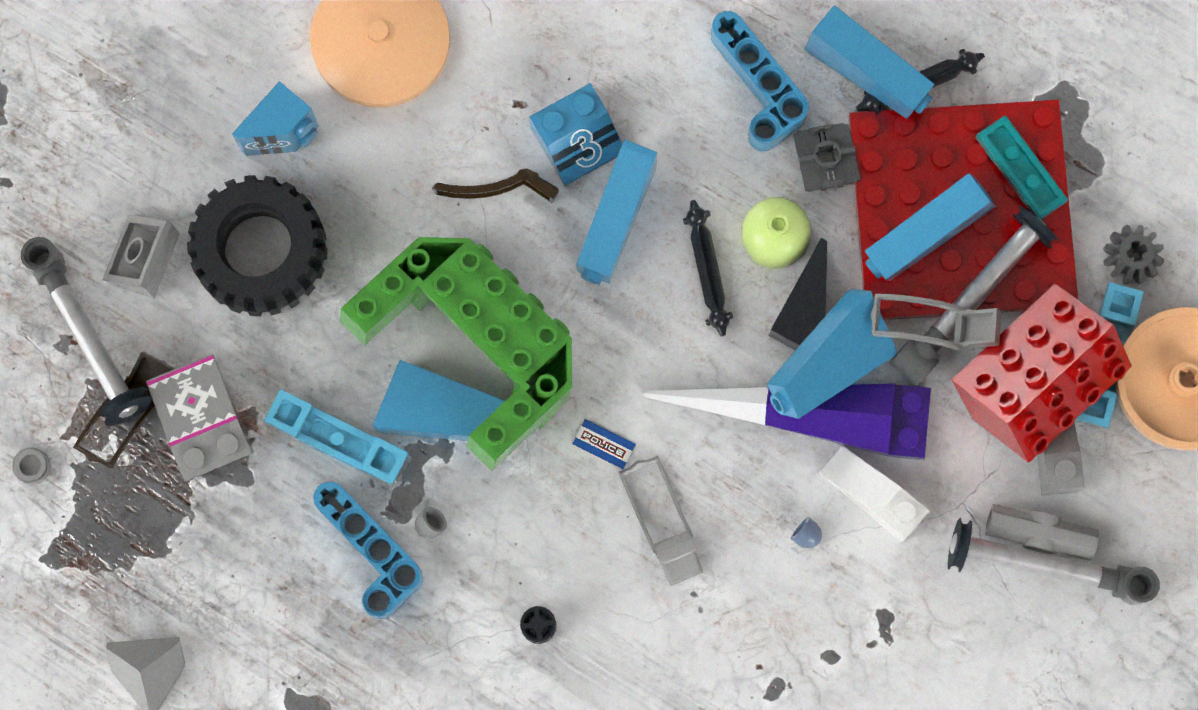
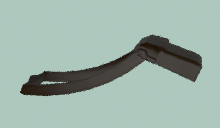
M528 168L520 169L517 174L507 179L485 185L458 186L437 182L432 187L436 195L460 199L497 196L512 191L523 184L551 203H553L559 193V189L556 186L542 179L538 173Z
M141 352L130 375L126 377L124 382L129 390L139 387L147 388L145 396L151 397L146 381L175 368L146 352ZM108 397L89 421L73 448L83 453L88 460L99 462L108 468H112L134 434L156 409L153 401L126 436L110 462L80 446L100 417V410L110 401Z

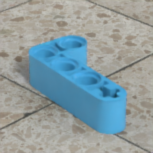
M723 11L717 14L711 28L712 43L765 108L751 120L748 141L755 150L761 152L769 151L802 127L809 110L808 101L738 14L732 11ZM721 27H724L726 30L733 28V35L731 36L728 32L721 34ZM743 52H752L757 56L758 60L752 64H747L739 56ZM766 78H772L778 82L779 88L769 91L762 86L761 82ZM787 105H794L800 109L801 114L798 117L791 118L784 114L783 108ZM765 125L772 129L774 135L766 139L760 138L756 134L755 129Z
M324 482L314 492V504L381 574L364 592L362 604L365 611L372 617L380 620L387 619L419 590L423 582L422 571L411 557L339 484ZM328 492L331 495L339 493L336 499L346 509L341 515L330 504L324 507L327 502L324 496ZM356 516L363 517L366 523L364 530L359 534H350L347 531L348 521ZM378 542H387L390 545V554L384 560H376L372 557V548ZM405 567L414 569L416 576L412 584L401 586L397 583L396 576L399 570ZM380 592L386 593L389 596L388 607L379 612L372 610L370 602L373 595Z

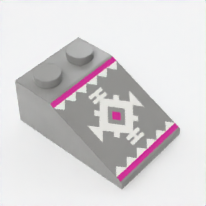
M213 354L146 381L184 482L254 453Z

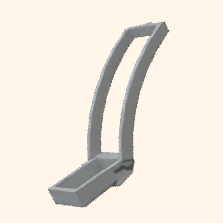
M875 294L874 307L870 315L872 319L871 334L874 337L922 341L954 350H975V347L999 346L1002 312L998 308L966 310L954 304L914 296ZM881 300L920 303L956 312L954 342L917 334L878 331Z
M655 456L648 460H639L629 468L619 471L640 525L653 553L656 554L664 569L670 586L703 573L696 553L697 548L693 542L692 531L676 499L660 458ZM657 462L686 531L653 544L624 475Z

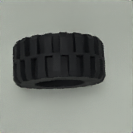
M255 175L244 176L245 182L236 183L235 179L224 182L227 187L219 193L216 189L212 190L207 195L210 201L206 205L199 204L195 210L197 220L196 222H190L188 233L191 236V241L187 242V251L191 257L192 262L190 264L195 275L206 291L221 305L225 304L231 311L239 314L245 311L250 316L261 317L262 312H269L272 316L282 313V307L289 305L292 309L300 304L298 299L304 293L309 296L315 289L314 281L316 278L321 279L325 270L322 265L323 261L327 260L328 249L325 243L327 237L320 218L310 200L303 193L297 192L295 186L288 182L278 183L276 177L265 175L264 180H258ZM267 216L279 220L287 228L291 239V248L285 261L274 271L262 276H244L236 272L230 266L225 254L226 243L232 231L240 223L253 217Z

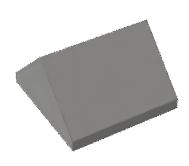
M128 215L102 280L154 299L180 235L172 223L166 220Z

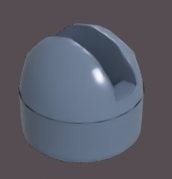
M807 517L796 528L791 536V540L802 548H813L820 543L822 531L815 521Z

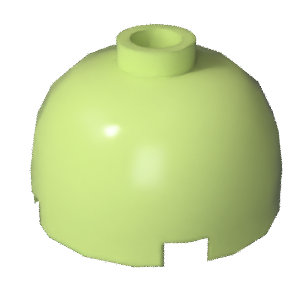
M769 197L756 203L747 212L741 226V242L743 247H745L755 263L769 269H783L795 263L805 255L811 241V224L806 212L796 202L784 197Z

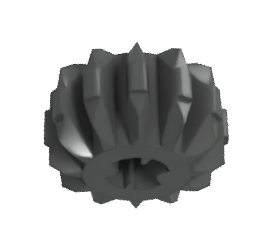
M1125 225L1122 228L1121 234L1114 231L1110 235L1112 243H1108L1103 247V251L1111 255L1103 261L1104 265L1115 266V269L1110 274L1111 277L1115 278L1120 273L1124 274L1123 284L1126 285L1131 282L1133 277L1138 285L1146 281V276L1154 278L1158 274L1155 267L1161 266L1164 263V259L1157 255L1164 249V245H1153L1152 241L1156 238L1157 234L1156 232H1151L1147 237L1144 236L1145 229L1143 225H1139L1135 232H1133L1129 225ZM1131 248L1134 249L1133 253L1137 251L1140 255L1137 261H1133L1134 256L1130 259L1127 255Z

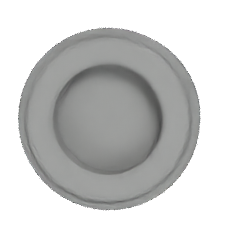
M26 448L15 456L12 467L15 476L20 481L35 485L43 482L48 477L51 463L48 456L41 450Z

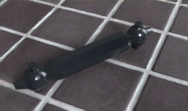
M961 49L958 60L947 59L919 72L934 83L932 87L934 88L955 79L961 71L970 72L972 75L975 74L978 63L985 56L984 53H973ZM864 91L865 96L862 102L856 106L857 111L881 113L884 103Z
M691 200L690 210L687 212L686 218H683V222L685 225L689 224L693 227L691 242L705 304L711 310L709 319H706L705 322L707 326L711 325L715 328L720 337L726 336V329L730 319H733V313L723 309L726 298L711 232L705 226L707 218L711 214L709 210L705 211L700 208L696 200Z

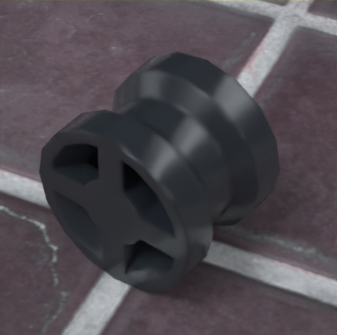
M535 606L529 608L524 612L520 620L523 636L534 644L548 642L556 632L557 623L555 617L545 607Z

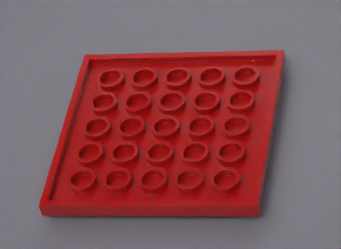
M1059 99L925 108L921 114L914 110L908 119L894 110H884L879 114H875L874 111L849 113L850 134L853 147L855 146V157L861 179L854 183L863 290L871 291L874 299L875 294H895L933 299L952 304L1022 225L1012 214L1020 212L1019 205L1027 210L1028 208L975 138L978 133L1006 115L1062 190L1068 201L1042 219L1059 241L1056 239L1052 240L1050 243L1051 248L1037 240L976 310L998 308L1002 313L1026 311L1054 284L1078 299ZM968 173L976 177L997 207L891 281L885 280L883 276L877 279L865 263L870 259L865 250ZM881 300L880 313L883 320L941 317L947 310L936 306L905 301Z

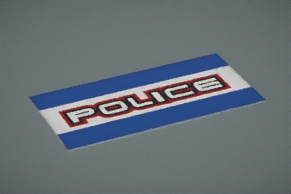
M586 419L572 443L621 469H624L636 445Z

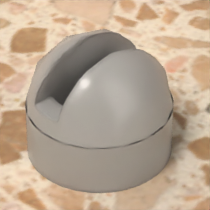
M434 507L424 509L415 520V530L423 538L437 537L447 526L444 515Z

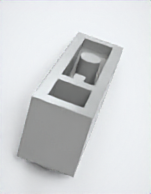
M1073 423L1071 427L1061 432L1043 453L1037 455L1041 495L1076 493L1084 488L1081 451L1075 423Z

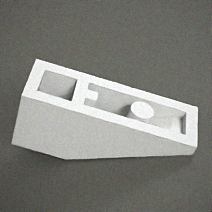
M844 446L837 451L819 473L901 543L929 512L926 507L902 487Z

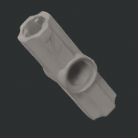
M995 504L991 506L985 532L987 536L1023 544L1022 547L1028 550L1046 554L1057 552L1089 561L1093 560L1099 540L1098 529L1061 521V517L1045 512L1030 511L1028 513Z

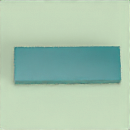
M1006 115L976 135L975 138L1034 216L1042 220L1068 201L1062 190Z

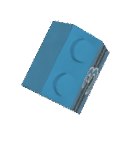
M279 81L232 135L241 152L246 156L296 152L301 146L307 147L315 139L318 133L316 129L319 125L312 108Z
M591 83L529 116L530 128L564 186L617 158L622 146L609 113Z

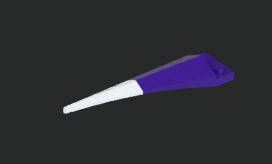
M895 383L849 385L799 419L781 415L775 410L770 401L771 392L768 387L658 390L642 393L649 399L762 424L888 457L925 460L931 388L895 385Z

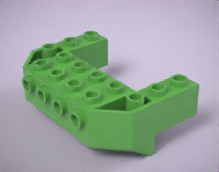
M418 237L340 308V322L365 346L411 303L419 311H422L432 301L515 383L512 395L468 437L466 447L493 471L537 428L541 430L567 401L572 389V338L569 336L570 331L558 318L552 319L543 311L544 305L534 294L529 293L527 295L518 286L519 281L511 271L506 268L500 269L492 261L494 259L493 255L484 245L480 243L476 245L470 238Z

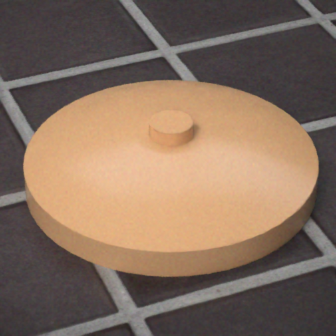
M322 0L313 17L310 43L312 55L321 76L336 93L359 105L384 108L409 102L433 85L441 74L448 58L450 31L445 11L439 0Z
M1172 308L1146 319L1126 339L1123 347L1132 367L1122 379L1115 382V388L1124 414L1141 434L1167 448L1195 451L1198 450V308Z

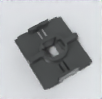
M829 124L797 131V133L793 134L805 191H824L832 187L840 188L861 180L855 157V146L853 147L848 124ZM819 152H832L833 162L822 163Z

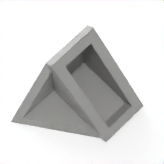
M180 637L108 642L106 645L112 673L142 710H159L185 667Z

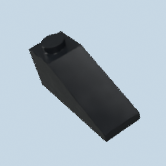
M821 238L769 333V337L795 351L826 316L827 240Z

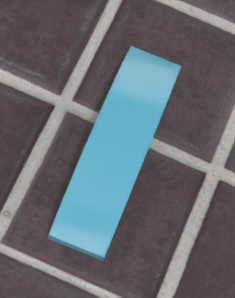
M1109 282L1098 314L1114 325L1123 345L1131 334L1132 328L1136 325L1144 291ZM1115 383L1101 395L1095 404L1090 405L1075 420L1109 428L1118 394L1116 393Z
M281 389L264 419V422L293 438L393 485L409 452L378 437L375 438Z

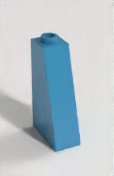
M835 5L812 31L804 48L805 51L906 119L909 118L914 110L921 114L933 99L928 93L934 86V83Z
M624 139L576 264L577 271L582 273V279L600 285L601 281L610 284L656 171L658 152Z
M968 173L866 249L865 252L870 259L865 263L877 279L883 276L885 280L891 281L993 210L997 205L977 178Z
M859 289L847 291L768 381L767 386L771 392L770 401L778 413L799 419L898 354L892 338L874 337L871 334L872 319L870 315L875 300L871 291ZM879 313L878 331H888L882 315Z
M399 360L373 427L375 431L382 434L468 441L469 435L505 400Z

